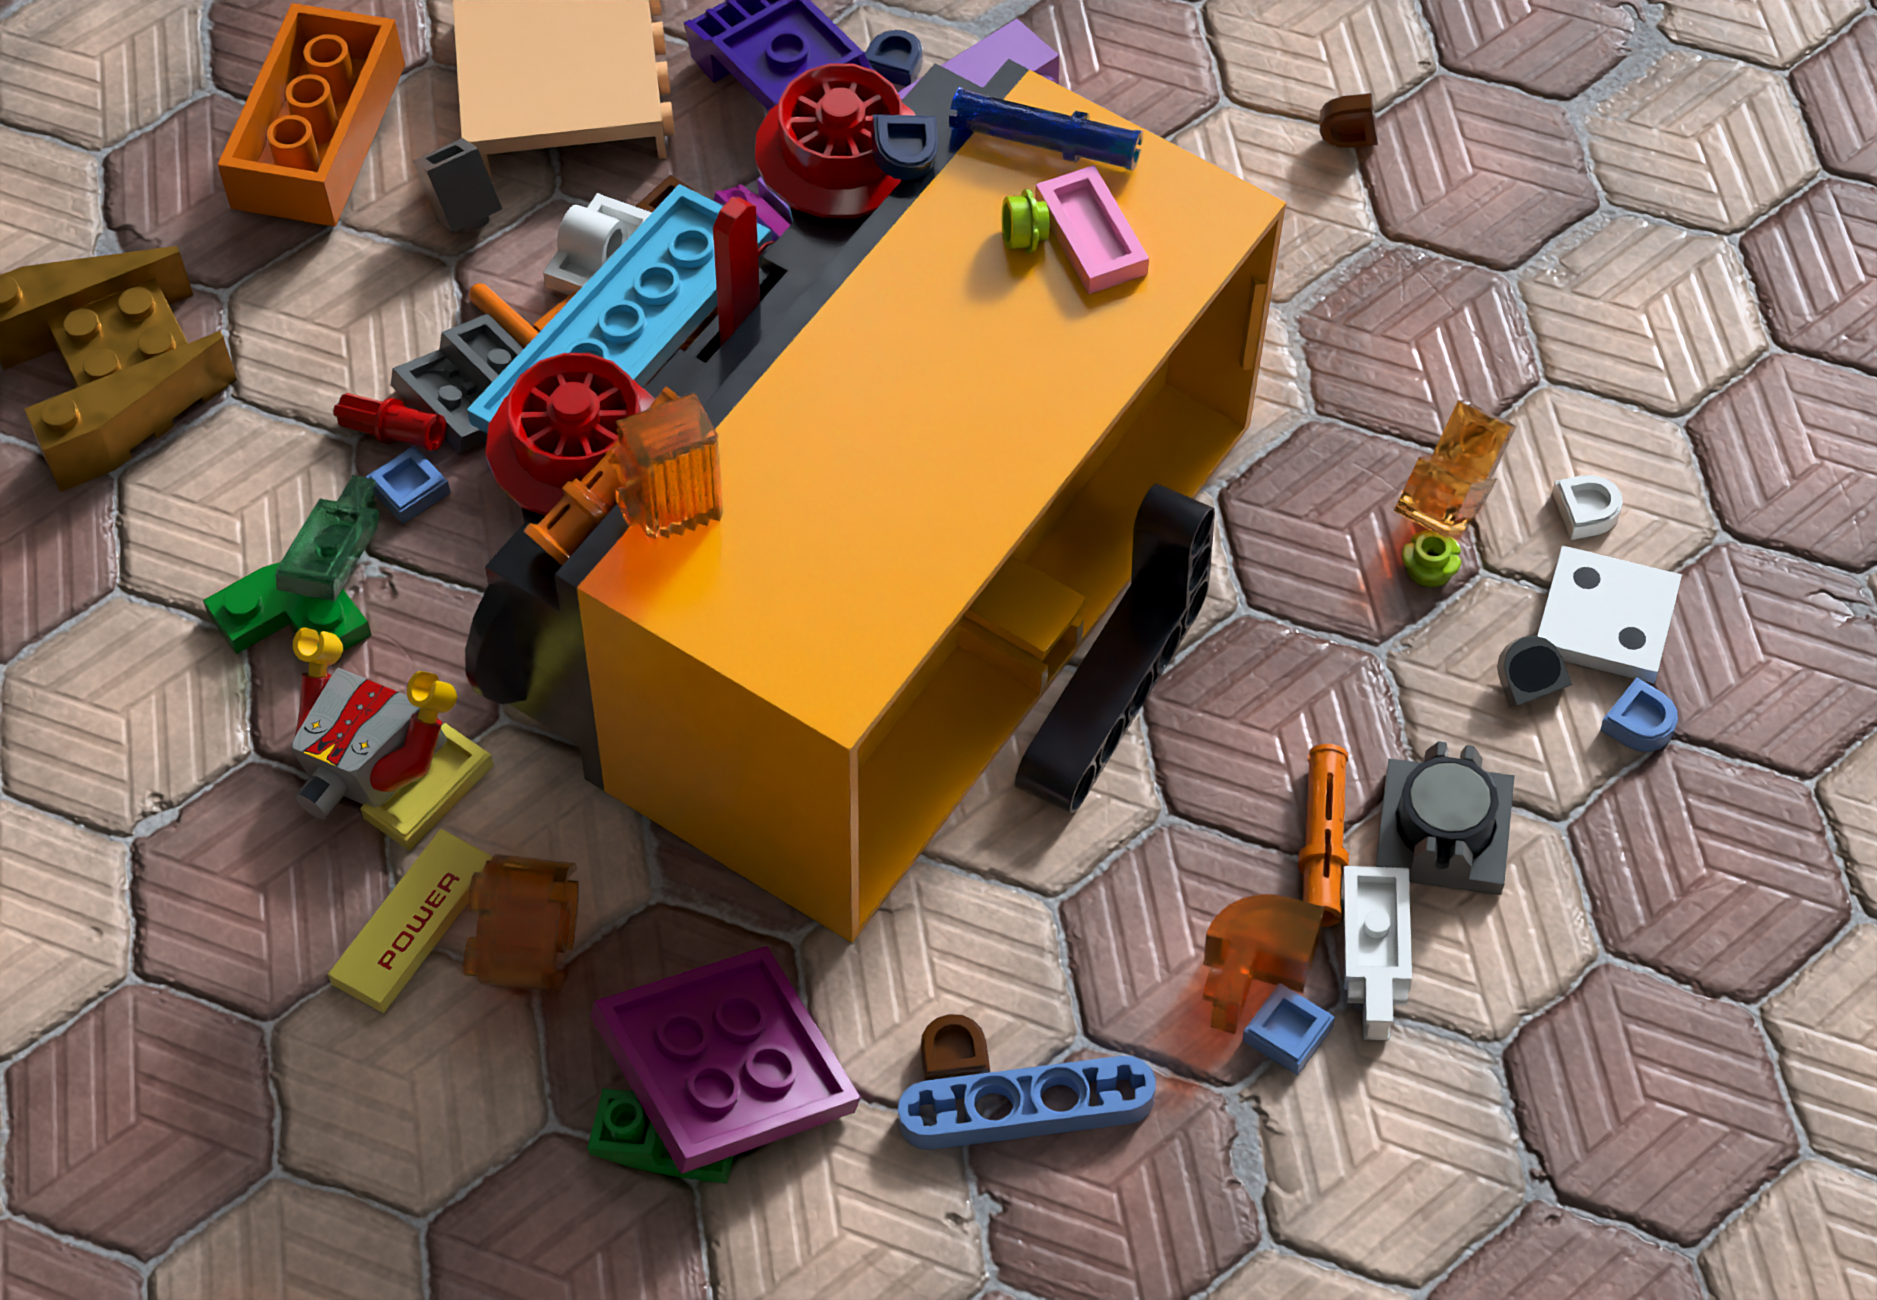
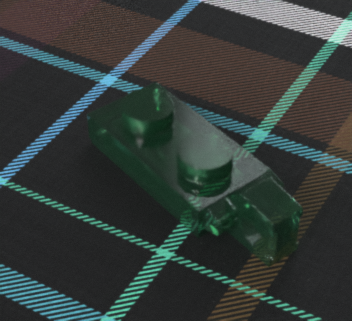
M352 475L337 501L319 498L276 569L277 590L305 595L311 598L329 601L336 600L378 528L377 524L380 516L379 510L375 509L377 502H374L373 487L376 484L375 479Z

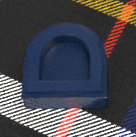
M885 31L871 41L865 52L871 67L889 82L907 87L916 81L922 69L923 48L921 41L914 34L907 31Z
M873 114L870 127L872 153L876 165L883 173L894 179L905 181L919 179L928 174L934 166L939 143L936 116Z

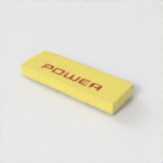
M440 829L330 970L328 977L331 985L384 1014L494 870L493 856Z

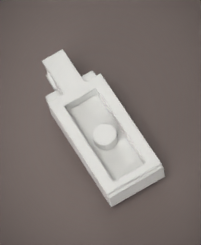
M1344 866L1342 875L1344 989H1347V1003L1363 1004V1039L1390 1040V1026L1393 1025V1005H1407L1408 992H1410L1412 982L1409 868Z

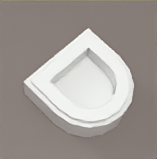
M1583 475L1554 482L1552 495L1571 540L1603 534L1610 531L1617 524L1623 504L1622 494L1617 486L1607 478L1597 475Z

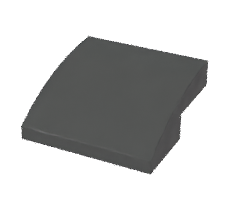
M485 314L441 332L439 350L392 368L391 386L415 410L443 415L447 424L445 440L461 454L487 441V433L470 425L467 409L524 348L489 314Z

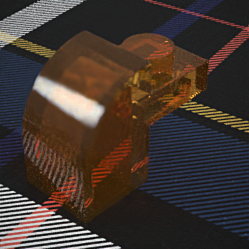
M1458 400L1433 454L1418 458L1395 506L1394 512L1445 538L1460 534L1472 522L1494 487L1498 478L1493 475L1517 426L1466 400Z
M1260 894L1245 897L1231 903L1214 918L1206 933L1203 965L1210 967L1203 992V1000L1213 1003L1211 1028L1236 1035L1253 979L1276 986L1281 983L1291 990L1304 993L1320 941L1325 907L1281 895Z

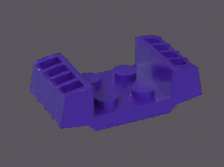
M726 0L712 9H707L700 16L683 23L691 57L707 77L715 83L732 74L768 111L779 103V99L787 85L806 70L829 63L856 64L874 70L865 53L811 0Z

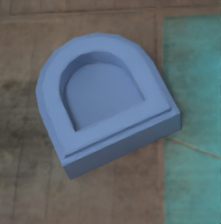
M1636 677L1603 718L1600 730L1634 750L1655 751L1662 749L1670 742L1678 722L1677 709L1673 701L1664 693Z

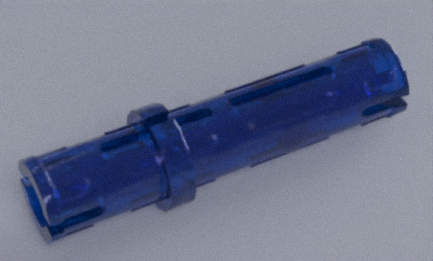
M964 88L957 89L950 109L957 110L956 114L951 113L949 115V127L953 129L960 128L1063 153L1064 160L1075 163L1080 158H1085L1134 171L1140 157L1141 149L1136 148V146L1143 143L1142 130H1130L1090 120L1089 113L1075 110L1071 116L970 92Z

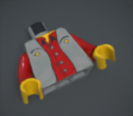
M299 629L293 639V650L298 659L309 662V672L302 673L299 714L295 738L292 741V752L310 778L295 795V799L302 808L319 819H326L343 796L363 805L368 804L372 807L382 806L398 789L416 781L429 772L434 754L447 741L446 736L441 730L442 721L437 717L439 713L448 712L454 707L457 701L456 690L451 684L439 681L436 674L425 671H418L412 675L407 685V695L341 668H337L332 675L328 674V666L336 663L343 652L342 642L333 633L322 631L318 635L317 631L313 629Z

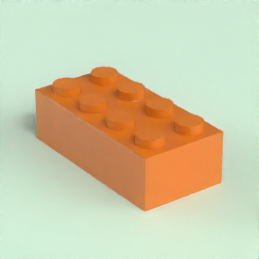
M291 3L217 164L230 209L336 227L405 67L395 19Z

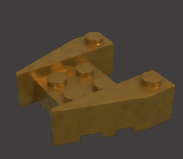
M177 246L28 265L0 275V364L3 370L58 349L76 386L72 390L24 408L40 450L60 492L118 469L132 458L130 450L151 434L158 439L174 427L172 419L198 399L205 404L237 380L221 331L188 343L169 306L194 295Z

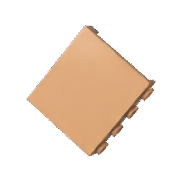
M453 0L461 139H465L478 148L490 178V154L656 136L658 158L667 159L664 136L675 135L671 102L661 103L660 95L671 94L667 61L656 62V55L666 54L663 22L652 23V16L662 15L660 0Z

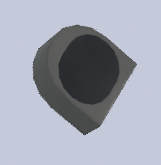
M1534 635L1516 639L1506 645L1499 655L1497 664L1498 676L1510 707L1518 706L1572 685L1561 654L1556 646L1546 638Z

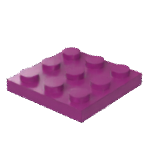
M768 946L594 1001L590 1015L591 1019L681 1174L853 1114L861 1099Z

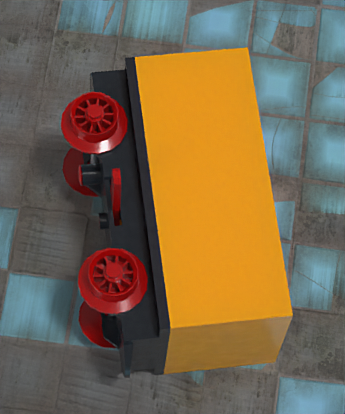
M1010 59L1002 65L983 88L935 63L903 99L900 98L894 85L877 71L856 64L829 63L803 72L787 85L779 99V103L769 110L756 132L755 164L767 189L788 205L792 224L776 242L769 241L758 248L756 206L740 197H731L720 209L713 225L718 315L687 350L679 349L649 384L644 386L636 383L630 375L613 361L591 353H562L540 360L518 377L508 396L503 399L488 424L485 454L497 486L522 507L524 523L485 566L488 586L473 616L465 647V675L473 691L486 699L502 705L509 704L580 747L585 780L851 943L857 938L1130 583L1134 523L1140 505L1149 489L1157 483L1194 499L1250 427L1286 202ZM873 114L936 116L939 143L934 166L928 174L919 179L905 181L894 179L883 173L876 165L872 153L870 127ZM1095 165L1148 255L1149 266L1148 275L1088 294L1051 228L1048 239L1038 241V246L1032 253L1026 254L1025 248L1007 249L1003 239L1001 214L1005 197L1021 196L1024 189H1029L1033 192V198H1035L1036 184ZM667 386L698 414V417L673 440L666 451L633 484L622 499L562 566L523 530L530 523L538 525L563 498V486L568 481L572 483L575 478L581 482Z

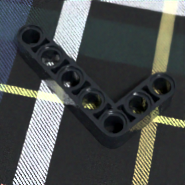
M1157 483L1149 489L1140 505L1134 523L1131 585L1028 746L1015 776L1014 784L1016 788L1070 813H1075L1082 805L1204 604L1210 583L1215 520L1214 507Z

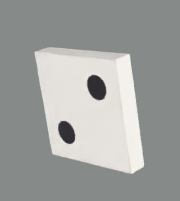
M1562 545L1538 636L1546 638L1554 644L1565 662L1633 679L1637 677L1642 681L1654 684L1682 575Z

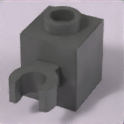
M459 139L413 160L437 221L451 232L458 230L460 233H467L477 230L490 221L489 215L502 210L478 148L465 139Z

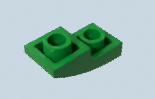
M602 1088L587 1148L590 1155L654 1173L728 1184L734 1155L681 1174L634 1091Z

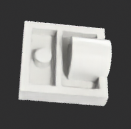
M598 193L587 208L577 204L572 206L566 212L558 231V251L543 271L545 286L567 295L574 291L577 293L650 216L651 212Z

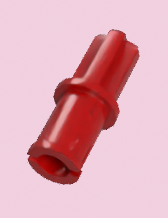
M346 393L341 395L339 403L334 405L333 415L337 417L339 426L373 434L379 442L391 444L397 440L432 451L437 450L442 445L447 432V424L443 415L404 407L401 400L394 398L379 401Z

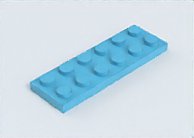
M679 184L467 409L470 425L487 433L488 424L503 399L508 396L518 377L538 361L562 353H591L611 360L630 375L636 383L644 386L718 305L713 225L723 206ZM757 223L758 248L764 243L772 241L771 229Z

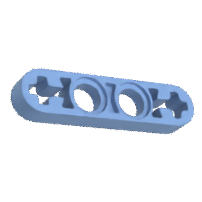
M1116 1056L927 1080L913 1084L903 1092L898 1103L899 1128L902 1136L909 1144L920 1149L933 1150L1127 1125L1141 1121L1150 1114L1155 1102L1156 1078L1152 1069L1143 1060L1133 1056ZM1122 1079L1129 1080L1131 1088L1136 1089L1135 1099L1130 1101L1122 1100L1121 1093L1116 1091L1117 1081ZM1089 1082H1097L1096 1095H1099L1098 1106H1089ZM1065 1085L1077 1093L1079 1100L1071 1110L1055 1112L1043 1104L1041 1100L1042 1094L1049 1087ZM997 1093L1006 1096L1012 1102L1013 1109L1003 1119L988 1120L978 1114L975 1105L984 1095ZM956 1099H964L966 1123L958 1124ZM933 1105V1110L937 1114L935 1125L923 1126V1121L919 1116L920 1106Z

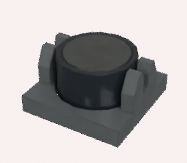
M1441 741L1436 742L1425 751L1423 763L1389 758L1375 867L1409 868V882L1502 895L1505 883L1515 775L1484 771L1482 769L1483 758L1474 746L1466 745L1460 753V759L1448 757L1449 749L1447 743Z

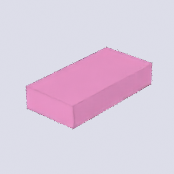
M1095 165L1036 184L1035 199L1037 202H1046L1049 211L1050 228L1088 294L1148 275L1149 257Z

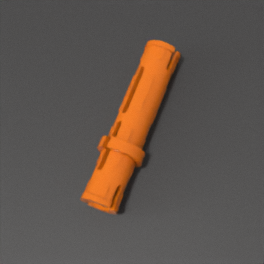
M1320 744L1309 750L1305 847L1298 853V869L1304 874L1303 906L1300 916L1305 923L1316 927L1334 926L1341 921L1342 875L1344 866H1349V853L1343 848L1348 752L1341 746L1334 744Z

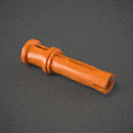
M666 386L661 394L651 403V406L611 447L593 470L591 469L581 482L577 478L572 483L568 481L562 488L564 492L563 498L538 525L530 523L523 531L563 566L622 499L624 494L666 451L673 440L698 417V414Z

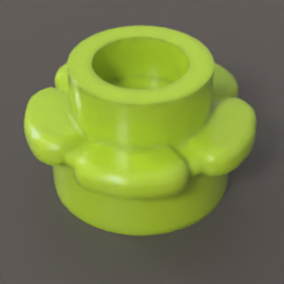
M1024 189L1021 196L1005 197L1001 214L1002 233L1006 248H1025L1026 254L1036 250L1038 241L1047 240L1050 230L1049 211L1046 202H1037L1033 198V192L1029 189Z
M1433 530L1420 531L1412 536L1411 543L1404 545L1402 561L1413 581L1422 586L1437 587L1447 583L1458 572L1461 566V559L1458 557L1461 549L1457 541L1447 534ZM1427 553H1436L1438 556H1429Z

